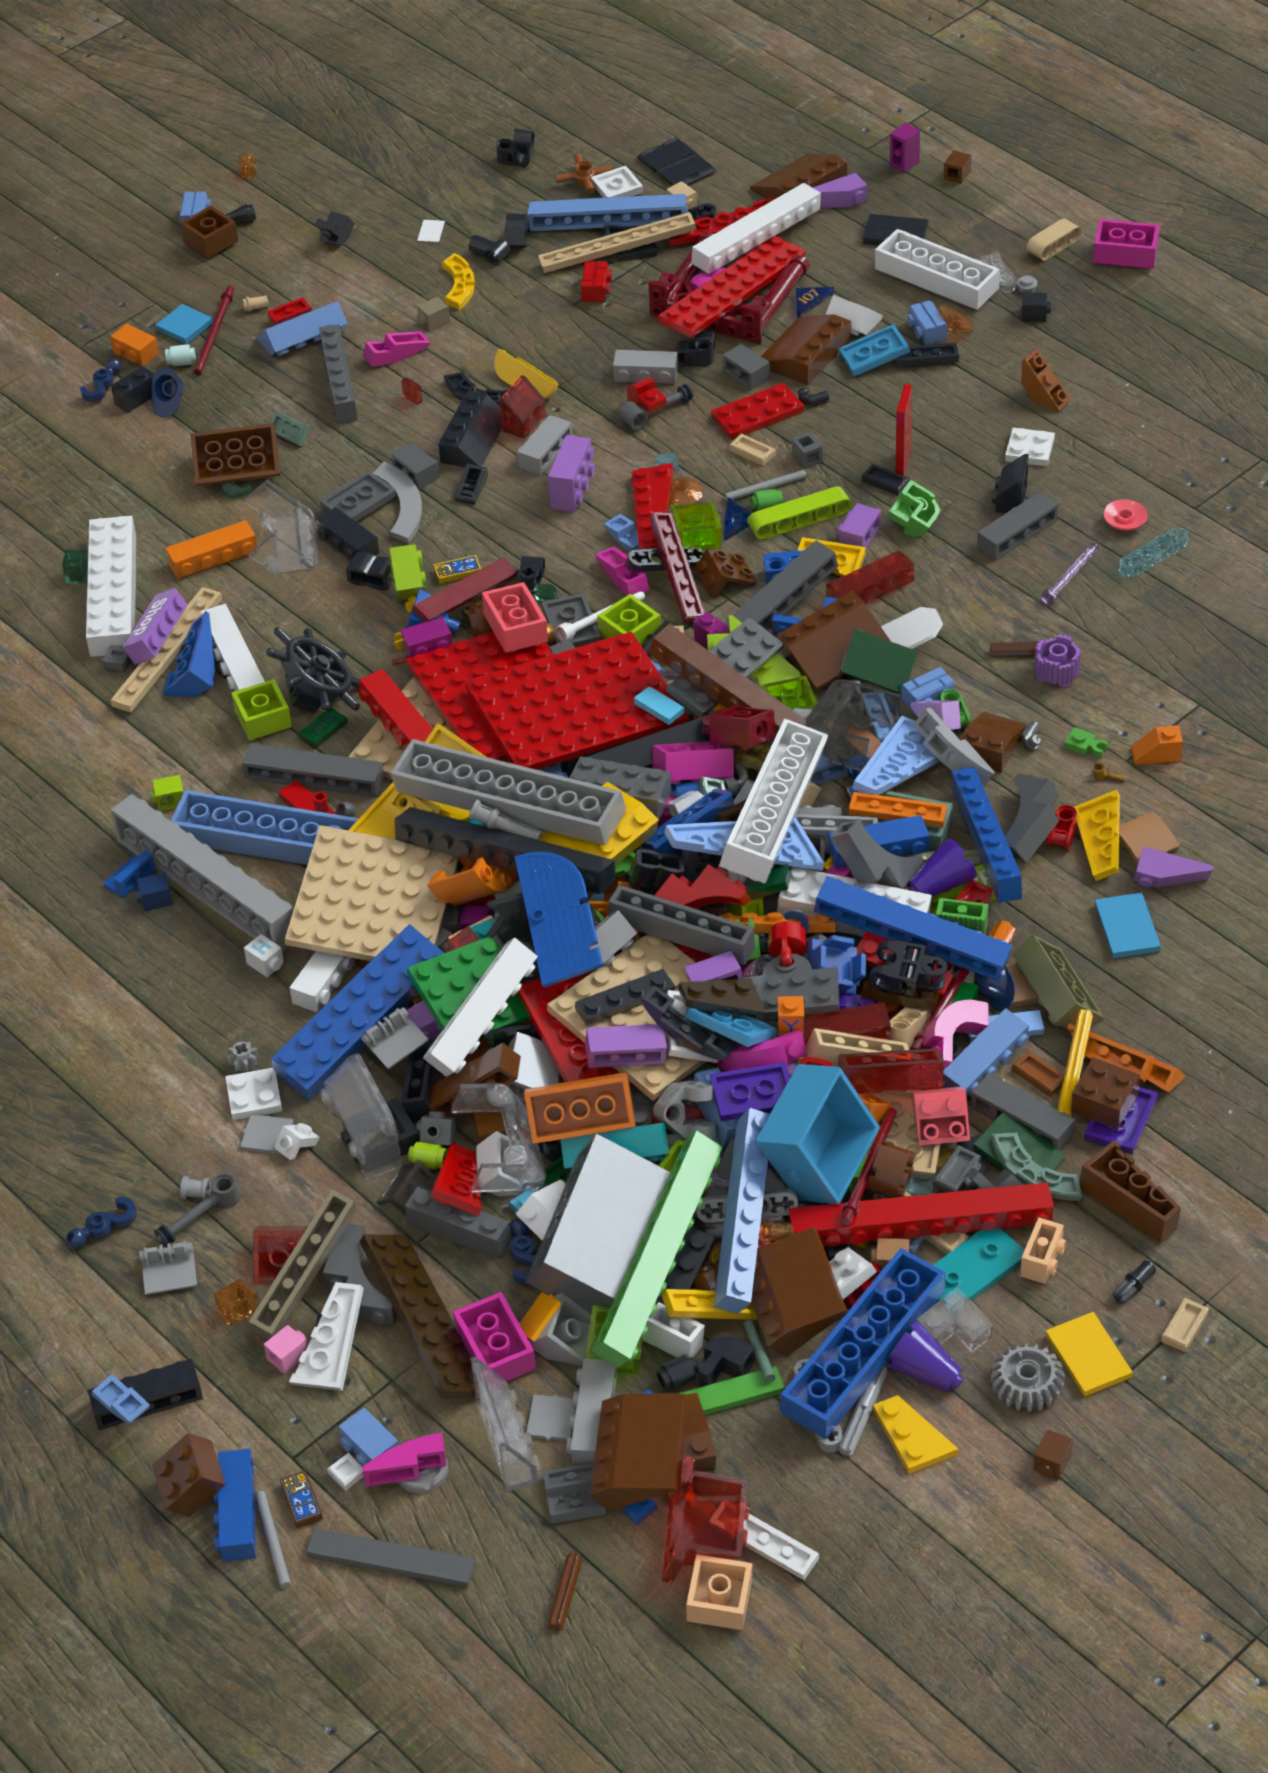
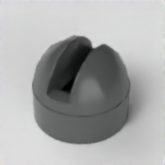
M341 801L337 804L336 814L354 817L356 808L350 802Z

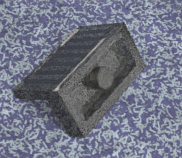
M420 1160L403 1165L379 1197L377 1203L383 1205L391 1202L406 1216L405 1205L416 1188L428 1190L436 1176Z

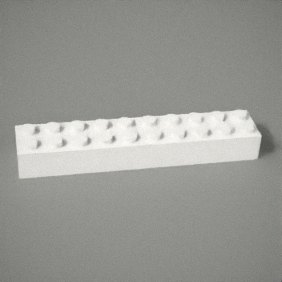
M784 719L726 843L719 864L720 867L749 877L754 881L766 883L819 763L828 734Z

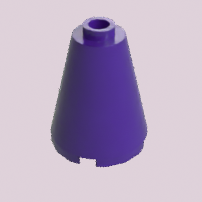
M948 839L938 847L909 880L910 887H908V890L929 894L934 897L972 881L977 877V873L971 860L966 861L962 855L965 851L954 840Z
M917 1321L914 1322L911 1327L915 1330L911 1334L905 1332L889 1356L892 1360L886 1362V1365L892 1370L945 1392H948L950 1389L955 1391L964 1379L961 1376L962 1369L922 1324Z

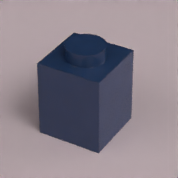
M165 872L137 879L139 888L135 889L137 902H143L145 911L173 905Z

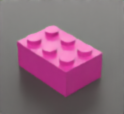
M1099 219L1094 243L1093 263L1154 269L1160 225Z
M710 741L652 745L653 769L671 772V784H680L681 780L699 783L702 776L720 780L726 779V777H734L733 748L731 747L723 748L720 747V744L710 743Z
M502 1292L453 1311L455 1329L461 1336L468 1353L472 1356L473 1362L478 1372L482 1375L486 1387L490 1389L536 1370L534 1350Z

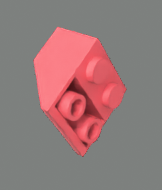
M961 1086L911 1091L918 1145L970 1141L966 1089Z

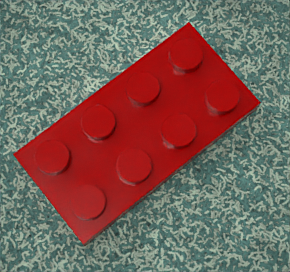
M783 382L711 410V417L727 436L733 440L741 434H749L803 413L804 404Z

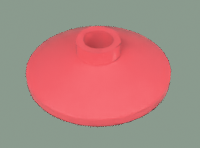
M1127 499L1113 501L1104 510L1106 523L1119 530L1137 529L1146 523L1148 517L1147 510L1142 504Z

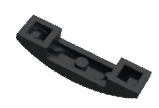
M655 985L642 998L641 1002L652 1019L668 1035L690 1050L709 1058L724 1061L736 1048L737 1044L726 1036L717 1032L710 1035L671 1006L675 1000Z

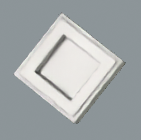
M349 1453L327 1469L328 1474L345 1491L364 1477L362 1466Z

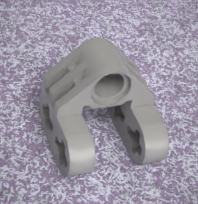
M684 1081L669 1084L653 1107L654 1117L660 1123H665L666 1128L673 1134L683 1138L689 1137L695 1131L700 1132L709 1139L716 1138V1124L698 1118L685 1119L684 1104L681 1101L684 1099L695 1102L714 1099L713 1086L700 1081ZM671 1107V1114L667 1117L666 1111Z

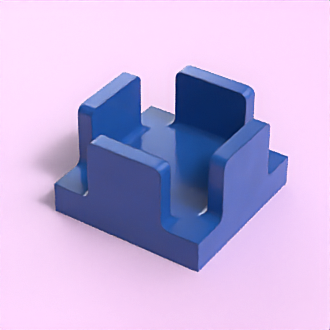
M832 935L824 941L811 939L808 941V961L811 964V968L837 967L839 993L856 995V983L866 975V954L860 953L857 955V947H852L854 939Z

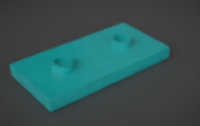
M1001 1229L978 1231L933 1265L946 1272L945 1290L936 1303L950 1316L954 1315L1021 1265L1022 1255L1025 1250Z

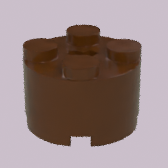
M882 1142L872 1166L873 1171L872 1175L869 1176L866 1191L886 1198L904 1197L907 1181L910 1182L914 1171L913 1166L917 1153Z

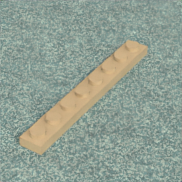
M688 212L538 255L544 273L553 272L557 269L574 266L578 263L630 250L634 247L647 245L680 234H686L696 230V225L691 213Z
M204 587L199 590L183 611L154 658L141 662L112 697V707L130 713L134 710L185 646L183 642L193 621L201 616L200 611L216 607L222 600L220 592Z

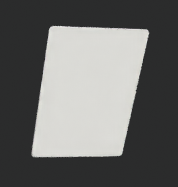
M423 220L417 241L439 242L445 221Z

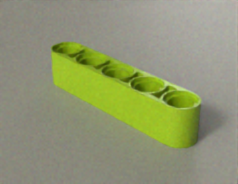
M836 486L756 511L748 517L747 523L755 536L760 540H764L843 515L852 508V501L843 488Z

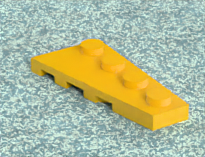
M1116 789L1074 806L1077 810V823L1093 877L1096 881L1119 872L1120 794Z

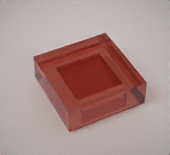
M407 377L401 380L403 397L416 405L422 403L421 386Z

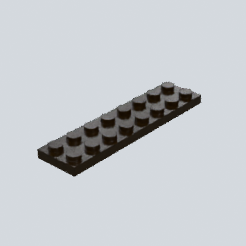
M363 1234L359 1242L441 1399L486 1398L490 1390L486 1387L482 1375L478 1372L473 1362L472 1356L468 1353L461 1336L455 1329L453 1320L408 1236Z

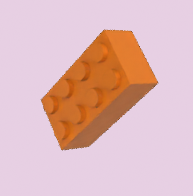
M627 1072L525 1089L524 1092L533 1144L635 1127L636 1124Z

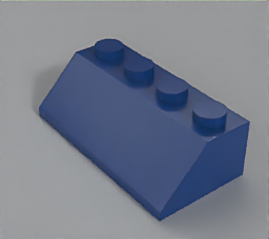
M720 789L711 790L657 828L656 833L640 846L642 849L652 850L659 854H682V849L673 848L664 833L666 825L716 822L718 813L734 806L731 792Z

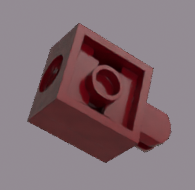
M733 706L701 719L703 725H708L702 727V733L710 734V743L720 744V747L723 748L739 746L741 750L753 749L754 745L766 744L767 740L775 738L774 710Z

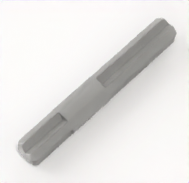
M885 1366L857 1402L839 1445V1452L843 1455L851 1456L855 1451L873 1409V1404H875L886 1378L887 1368Z

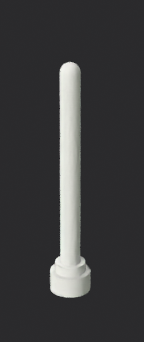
M643 592L633 594L640 601L645 598ZM612 605L573 624L565 622L556 627L557 637L562 642L573 639L577 631L598 622L597 615Z

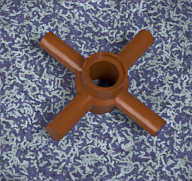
M577 154L574 156L576 162L575 171L555 175L556 183L576 180L578 186L585 187L588 194H593L595 190L591 177L611 171L613 166L593 168L592 163L583 161L582 156Z

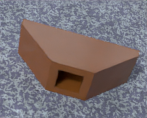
M1037 348L1022 360L1021 384L1032 401L1056 412L1060 411L1071 401V398Z

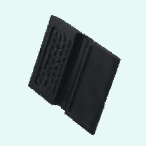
M676 137L637 156L653 172H660V176L672 186L681 181L688 185L716 172V169Z

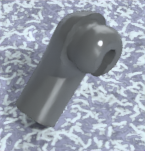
M1031 721L1021 734V739L1025 746L1031 750L1037 749L1041 743V739L1036 738L1040 725L1035 721Z

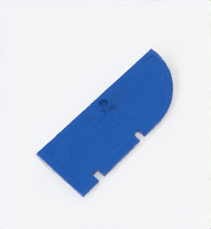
M531 852L515 856L535 954L538 956L536 959L542 986L546 988L603 967L600 948H590L598 944L590 904H580V902L587 900L588 896L584 879L578 868L568 859L548 852Z

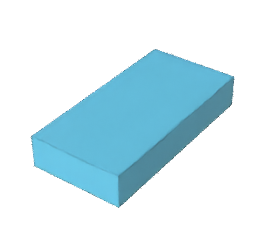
M650 686L634 698L635 705L668 725L684 714L683 706Z

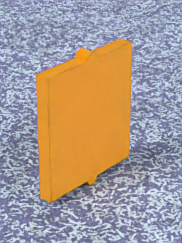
M541 1292L519 1323L526 1337L534 1342L562 1304L554 1299L555 1296L552 1294L547 1295Z

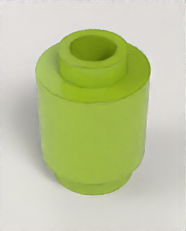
M416 1142L409 1149L408 1160L412 1162V1165L414 1164L413 1167L438 1170L442 1168L448 1153L447 1148H442L438 1144Z

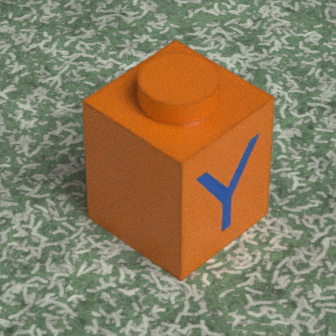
M778 996V1036L795 1030L801 1031L804 1035L803 996Z

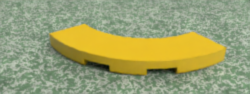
M454 253L441 263L442 269L446 270L455 282L451 291L444 297V302L460 311L469 302L474 293L475 280L474 273L470 269L468 262Z

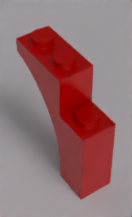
M709 864L693 884L683 876L677 878L671 874L654 895L694 909L717 903H732L746 906L751 900V897L746 892L748 888L738 880L732 882L728 879L730 875L719 866L715 869Z

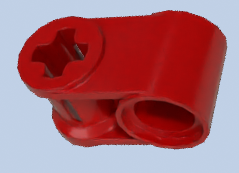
M1061 805L1055 813L1059 822L1046 837V846L1053 844L1065 847V850L1069 851L1076 831L1077 810L1071 805Z

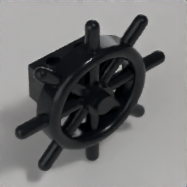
M280 627L274 629V635L286 646L282 651L268 648L266 655L281 662L285 671L286 686L288 687L292 706L315 713L320 706L323 710H329L330 702L342 699L352 710H359L360 704L348 693L351 686L359 689V679L352 677L348 665L343 660L347 656L345 651L336 652L323 642L314 639L312 630L309 628L303 631L304 636L293 639Z

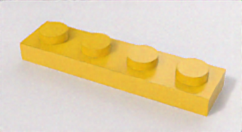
M666 1289L662 1294L669 1317L758 1320L752 1301L739 1314H735L714 1307L715 1291Z

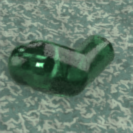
M234 482L221 484V490L232 498L252 494L250 484L242 486Z

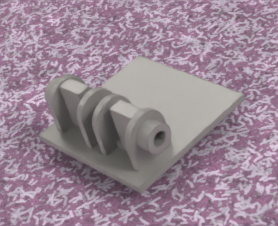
M404 1007L400 1010L398 1008L395 1009V1012L389 1015V1019L384 1017V1023L378 1021V1026L375 1025L371 1029L366 1030V1034L361 1038L387 1069H390L429 1041L408 1017L409 1014Z
M183 1241L182 1243L173 1244V1247L168 1243V1248H163V1245H160V1249H157V1247H145L143 1251H139L140 1260L142 1261L145 1295L197 1287L193 1244L191 1242L186 1243V1241Z

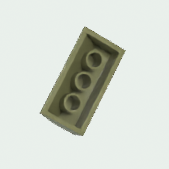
M1032 935L1012 953L1017 961L1016 967L1026 975L1028 986L1039 996L1037 998L1038 1002L1043 1008L1047 1009L1049 1013L1048 1018L1056 1027L1062 1026L1068 1029V1024L1076 1025L1078 1012L1081 1009L1091 1011L1093 1016L1091 1024L1104 1019V1016L1060 948Z

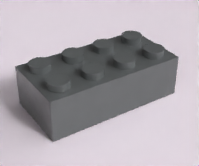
M580 756L570 776L571 779L599 786L609 782L641 802L658 819H660L671 796V772Z

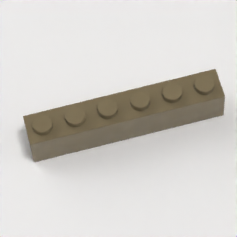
M331 1189L249 1320L251 1331L269 1340L284 1328L355 1214L356 1208L353 1200Z

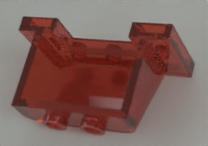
M683 1455L680 1462L678 1489L670 1493L662 1582L673 1583L682 1566L695 1564L696 1554L740 1561L742 1546L745 1547L748 1530L744 1529V1521H747L750 1511V1504H746L748 1480L693 1470L694 1457Z

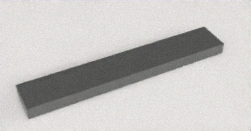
M314 1528L306 1550L307 1557L467 1588L476 1565L475 1558Z

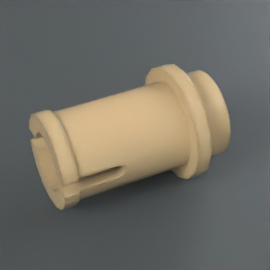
M266 295L253 298L246 296V299H242L244 311L251 312V310L269 307Z

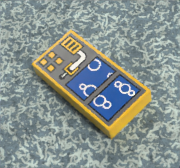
M476 555L434 564L439 584L464 579L481 570Z

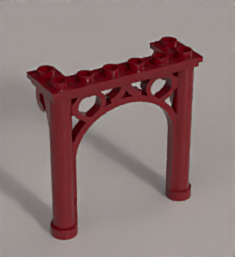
M703 232L697 239V244L714 234ZM692 251L674 275L662 272L659 281L650 280L648 282L650 315L659 317L662 312L693 292L690 281L697 275L700 268L692 264ZM801 255L793 256L764 297L755 296L752 303L736 306L706 327L705 330L761 344L763 330L800 277L808 271L810 267L808 260ZM742 315V319L734 316Z

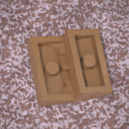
M1154 811L1119 825V844L1123 850H1128L1136 866L1143 846L1166 853L1173 852L1180 847L1170 829Z

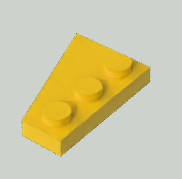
M802 537L797 551L804 550L815 542L816 539ZM817 540L836 554L838 567L832 573L856 583L866 555V547Z
M898 1395L873 1404V1412L908 1474L958 1455L959 1449Z

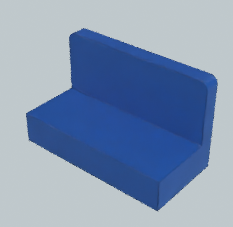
M145 850L138 857L132 856L104 882V887L125 898L138 886V878L150 876L156 870L153 854Z

